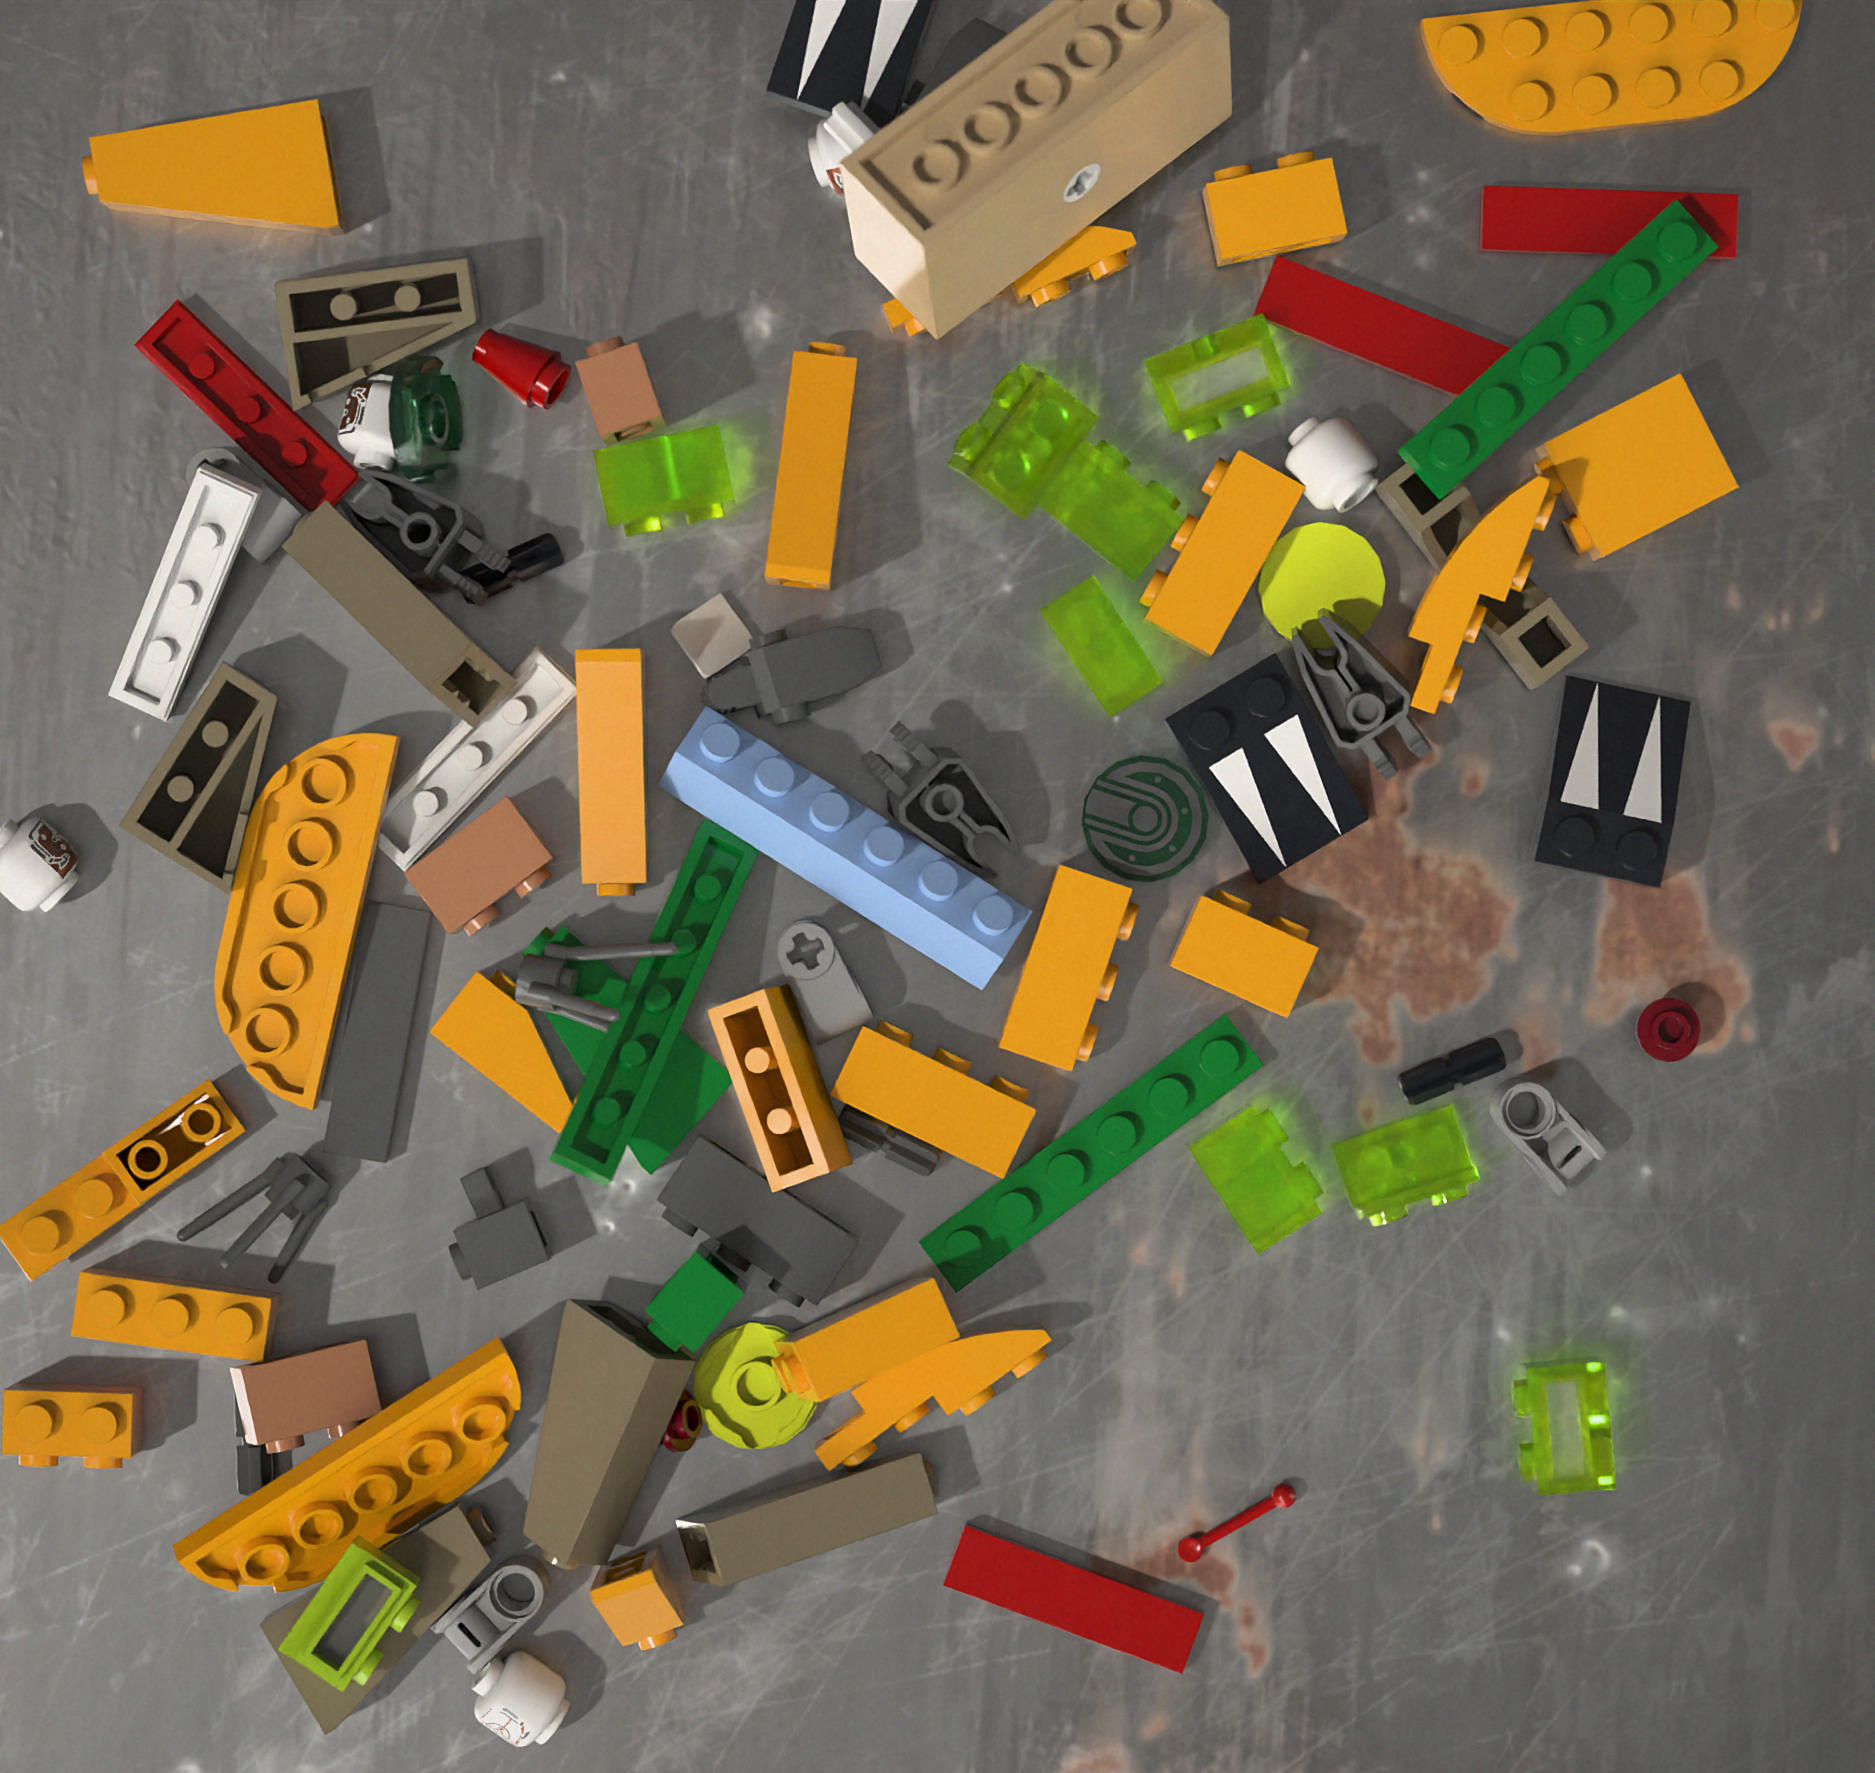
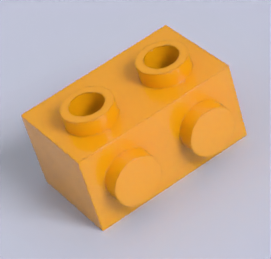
M1306 151L1278 158V169L1253 174L1252 165L1244 164L1214 172L1216 182L1205 184L1202 195L1217 266L1220 267L1343 241L1348 232L1332 157L1316 161L1314 151Z
M1216 889L1212 900L1198 895L1167 965L1275 1014L1288 1018L1319 949L1305 942L1310 930L1277 915L1274 916L1270 926L1247 916L1252 904L1219 889Z
M16 1382L3 1390L1 1454L19 1455V1465L30 1467L57 1466L58 1456L84 1457L83 1467L121 1468L123 1458H132L142 1450L144 1386Z

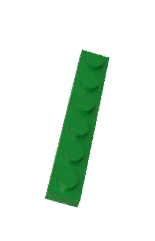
M1674 200L1402 446L1397 453L1439 500L1442 499L1719 246L1677 200Z
M703 819L699 824L646 943L674 942L678 950L673 955L638 958L616 1007V1010L620 1012V1019L616 1022H609L548 1157V1160L605 1187L614 1178L758 855L759 850L725 828L706 819Z
M1225 1013L1005 1175L1004 1179L1001 1178L918 1240L919 1244L956 1293L1262 1067L1263 1063Z

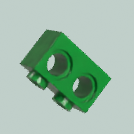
M700 1243L650 1300L644 1310L652 1317L647 1327L657 1338L675 1352L682 1345H685L694 1353L744 1296L748 1283Z

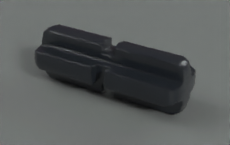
M544 533L507 550L508 556L505 557L511 560V563L504 573L499 570H492L480 562L458 572V574L468 576L483 586V591L489 594L487 597L489 598L513 587L512 582L517 579L525 582L562 565L564 555L556 537L552 533ZM462 594L464 600L467 603L476 604L475 602H473L472 600H470Z
M1487 1038L1450 1053V1059L1444 1061L1442 1058H1437L1401 1073L1397 1078L1405 1101L1408 1105L1416 1106L1455 1090L1454 1084L1460 1082L1465 1086L1504 1070L1507 1062L1500 1043L1496 1038Z

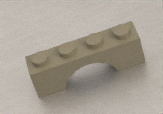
M1407 463L1374 488L1437 571L1459 539L1481 516L1471 493L1462 482L1439 500ZM1528 576L1521 592L1509 589L1505 602L1481 593L1476 604L1487 607L1481 628L1529 690L1540 687L1590 648L1554 600L1542 591Z

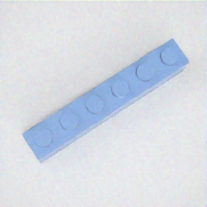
M708 706L704 708L675 751L658 784V787L980 990H983L1002 963L1033 912Z

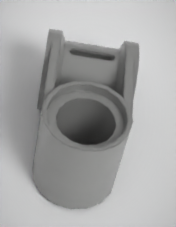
M209 447L200 450L193 455L187 465L185 477L189 490L198 468L203 463L207 464L210 462L220 467L226 461L231 465L227 472L228 474L263 489L241 543L243 548L263 564L293 533L294 527L304 515L266 479L262 480L239 457L230 451L219 447Z
M808 919L798 920L788 925L779 937L777 956L779 964L794 992L793 998L817 1046L875 1019L873 1011L852 969L847 967L827 928L815 920ZM804 933L809 941L820 938L824 946L816 951L818 961L816 964L808 966L803 958L792 961L788 953L795 948V935Z
M1513 1078L1499 1084L1492 1093L1489 1106L1494 1122L1524 1154L1523 1158L1561 1198L1569 1191L1567 1183L1594 1158L1602 1161L1608 1155V1152L1575 1116L1568 1113L1550 1092L1541 1085L1531 1080ZM1528 1091L1533 1093L1538 1106L1534 1118L1524 1125L1512 1124L1508 1116V1106L1511 1099L1520 1092Z
M525 1554L511 1556L497 1566L473 1590L470 1588L433 1623L430 1629L436 1635L444 1633L469 1660L467 1668L472 1674H475L514 1637V1633L536 1614L549 1593L551 1584L549 1572L544 1564L533 1556ZM514 1573L525 1575L534 1585V1598L527 1602L513 1601L503 1590V1578Z

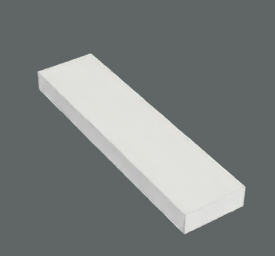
M203 463L198 468L108 694L109 696L164 721L172 717L263 489L206 463Z
M537 644L510 670L509 674L518 683L475 728L462 720L388 796L377 846L404 872L418 861L576 697V682Z

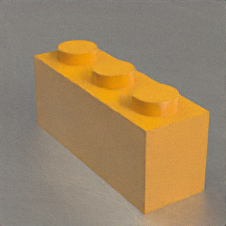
M1241 450L1236 452L1230 463L1219 457L1201 489L1202 492L1211 496L1200 518L1188 513L1170 544V547L1180 552L1170 572L1166 574L1157 569L1139 600V603L1149 608L1142 621L1207 658L1211 657L1306 487Z
M1060 864L1057 865L997 1045L999 1048L1071 1072L1076 1059L1084 1062L1088 1061L1099 1026L1088 1023L1095 1000L1097 998L1107 1002L1119 969V965L1109 962L1116 938L1128 941L1138 913L1139 905L1129 902L1132 888Z
M789 983L762 989L707 1010L772 1193L852 1165V1158Z
M880 1019L876 1029L863 1024L830 1092V1096L1004 1179L1037 1110L1034 1106L1025 1102L1030 1091L998 1075H995L991 1085H988L968 1075L972 1065L971 1062L940 1047L937 1048L934 1056L930 1057L910 1047L915 1035Z
M91 1266L79 1272L71 1336L263 1363L272 1356L281 1293Z

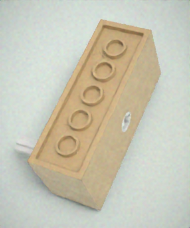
M1054 0L882 130L853 101L847 105L843 102L838 103L832 108L833 115L824 121V127L850 153L839 161L855 256L938 340L1232 116L1229 16L1212 0Z

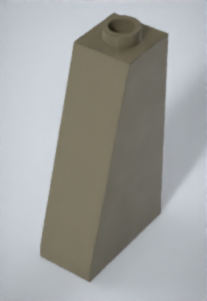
M325 500L315 511L303 516L294 527L293 534L281 546L429 692L471 727L475 728L518 683L328 501Z
M568 1299L564 1307L522 1533L543 1548L542 1556L545 1560L566 1570H576L578 1565H607L696 1362L678 1349L675 1352L646 1326L609 1301Z
M901 1451L858 1464L849 1471L844 1468L688 1515L675 1521L693 1581L725 1587L937 1515L938 1510L934 1498L940 1495V1487L933 1466L928 1460H922L920 1452Z
M463 1498L379 1548L422 1578L412 1592L422 1602L400 1633L389 1626L375 1647L385 1653V1655L364 1686L352 1679L342 1693L293 1658L277 1650L323 1583L267 1615L259 1624L325 1735L335 1730L491 1562L496 1554L491 1543L498 1540V1536L481 1507L478 1506L470 1510ZM366 1573L314 1649L341 1667L393 1591Z

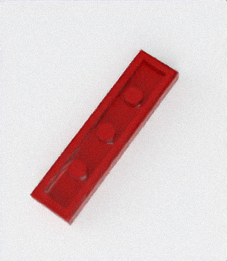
M1484 185L1481 188L1479 252L1613 256L1674 200H1677L1719 246L1706 259L1734 260L1737 255L1738 194Z
M1278 255L1274 260L1252 316L1455 398L1511 349Z
M179 299L134 344L141 353L308 512L315 511L325 500L336 508L340 504L339 500L342 496L346 498L363 480L357 475L359 471L296 411L293 412V408Z
M966 1523L943 1581V1586L1180 1674H1183L1204 1617V1612Z

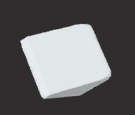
M721 593L668 628L706 682L751 650L749 639H752L753 636Z

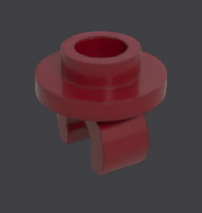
M1661 998L1649 1003L1641 1011L1636 1023V1037L1642 1050L1650 1057L1664 1062L1679 1061L1687 1057L1696 1048L1701 1035V1025L1696 1012L1687 1003L1674 998Z
M683 1389L659 1446L665 1445L671 1452H685L691 1449L702 1429L701 1409L685 1389Z

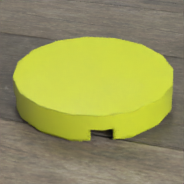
M1316 522L1296 527L1275 542L1260 569L1257 592L1263 615L1280 635L1292 642L1291 629L1297 626L1315 649L1327 650L1335 648L1336 645L1319 621L1318 610L1326 608L1334 612L1363 634L1370 628L1382 608L1386 581L1380 558L1364 537L1343 525Z
M751 1321L727 1328L708 1343L695 1367L693 1393L695 1401L701 1409L702 1420L715 1436L737 1448L764 1449L785 1444L806 1427L817 1407V1402L799 1400L795 1392L786 1394L776 1377L771 1363V1359L779 1356L773 1342L791 1334L790 1331L777 1324Z

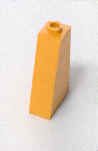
M318 99L89 137L92 155L82 157V167L88 193L90 195L98 194L99 201L111 210L329 236L346 234L325 108Z
M808 342L807 352L793 351L765 568V579L768 584L831 591L858 368V358L845 357L847 347L843 345Z
M641 648L575 649L582 884H597V896H635V883H649L647 654Z

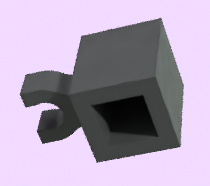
M488 1167L460 1178L477 1219L453 1230L457 1242L449 1245L452 1260L463 1281L473 1278L477 1290L551 1259L553 1256L529 1197L503 1207Z

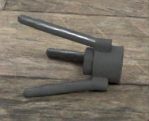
M674 942L576 947L547 943L543 956L530 953L524 956L518 972L515 999L517 1003L537 1007L539 1011L564 1016L605 1033L610 1021L616 1022L620 1019V1012L600 1003L575 996L578 970L567 968L568 961L673 955L677 952L678 947Z
M294 1153L286 1163H283L277 1157L262 1174L195 1218L194 1221L180 1229L176 1236L181 1242L187 1241L269 1185H272L264 1194L271 1204L220 1258L219 1264L222 1268H229L281 1213L293 1220L302 1212L301 1217L268 1274V1281L271 1284H276L280 1281L288 1265H290L314 1221L329 1206L322 1197L332 1186L298 1154Z

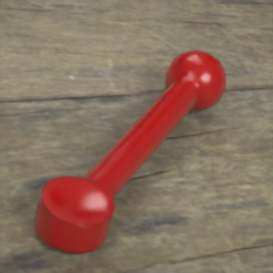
M1287 1483L1278 1484L1274 1487L1272 1496L1200 1537L1186 1536L1182 1538L1178 1544L1179 1557L1185 1562H1196L1201 1558L1204 1548L1276 1507H1291L1297 1497L1295 1489Z

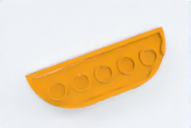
M1588 0L1424 18L1420 21V29L1428 58L1444 86L1469 108L1483 116V120L1512 132L1526 135L1555 136L1685 122L1715 115L1733 107L1760 87L1785 57L1798 27L1802 0Z
M378 732L348 734L325 740L302 752L288 764L281 767L266 784L251 811L243 838L216 960L214 992L217 1013L224 1035L228 1034L236 1052L247 1065L246 1070L265 1088L280 1098L310 1110L318 1108L401 735Z
M497 1336L172 1545L178 1563L198 1579L224 1590L237 1592L239 1589L238 1585H272L275 1593L292 1591L326 1580L358 1535L377 1548H380L461 1496L479 1482L502 1456L509 1444L506 1434L512 1422L514 1412L520 1410L521 1390L518 1375L500 1338Z

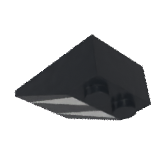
M796 0L765 97L825 118H830L833 115L832 108L838 103L843 102L847 105L853 101L882 130L893 122L937 0Z
M1276 653L1161 721L1259 885L1368 820L1314 717Z
M1565 675L1525 862L1645 888H1660L1674 827L1691 702Z

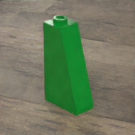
M563 925L556 934L548 927H545L521 955L524 957L527 953L543 956L547 943L567 947L590 945L567 925ZM606 959L568 961L567 968L578 970L575 996L616 1009L628 979ZM544 1012L583 1075L586 1076L605 1033L564 1016ZM682 1026L628 1144L641 1167L650 1175L654 1173L733 1083L727 1066Z

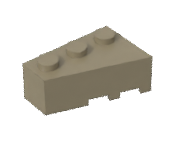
M472 255L282 279L274 283L293 412L476 323L480 319Z
M223 660L120 822L119 827L229 895L278 694Z

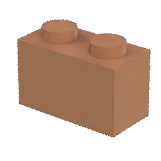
M622 336L585 348L588 358L575 363L599 435L607 447L667 428L643 353L637 342L626 345Z
M506 796L405 871L404 875L449 935L456 934L464 928L471 937L501 915L494 905L515 890L522 899L551 878L552 875L546 866L554 861L556 856L512 797Z
M351 1338L269 1358L263 1363L253 1362L230 1368L246 1442L254 1445L265 1444L267 1454L304 1446L303 1434L326 1428L329 1438L342 1437L364 1423L365 1419L371 1418L382 1411L366 1339Z

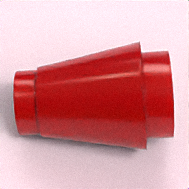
M492 328L487 329L483 333L472 354V361L481 366L484 371L528 408L538 405L545 410L550 409L562 395L571 375V365L561 360V353L559 351L505 333H499Z

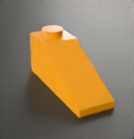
M498 968L491 977L482 970L476 971L429 1032L551 1128L560 1133L575 1099L532 1009L525 1004L516 1002V981Z
M660 1544L600 1566L589 1593L593 1604L623 1647L638 1641L641 1650H647L667 1643L677 1637L674 1628L684 1625L686 1614Z

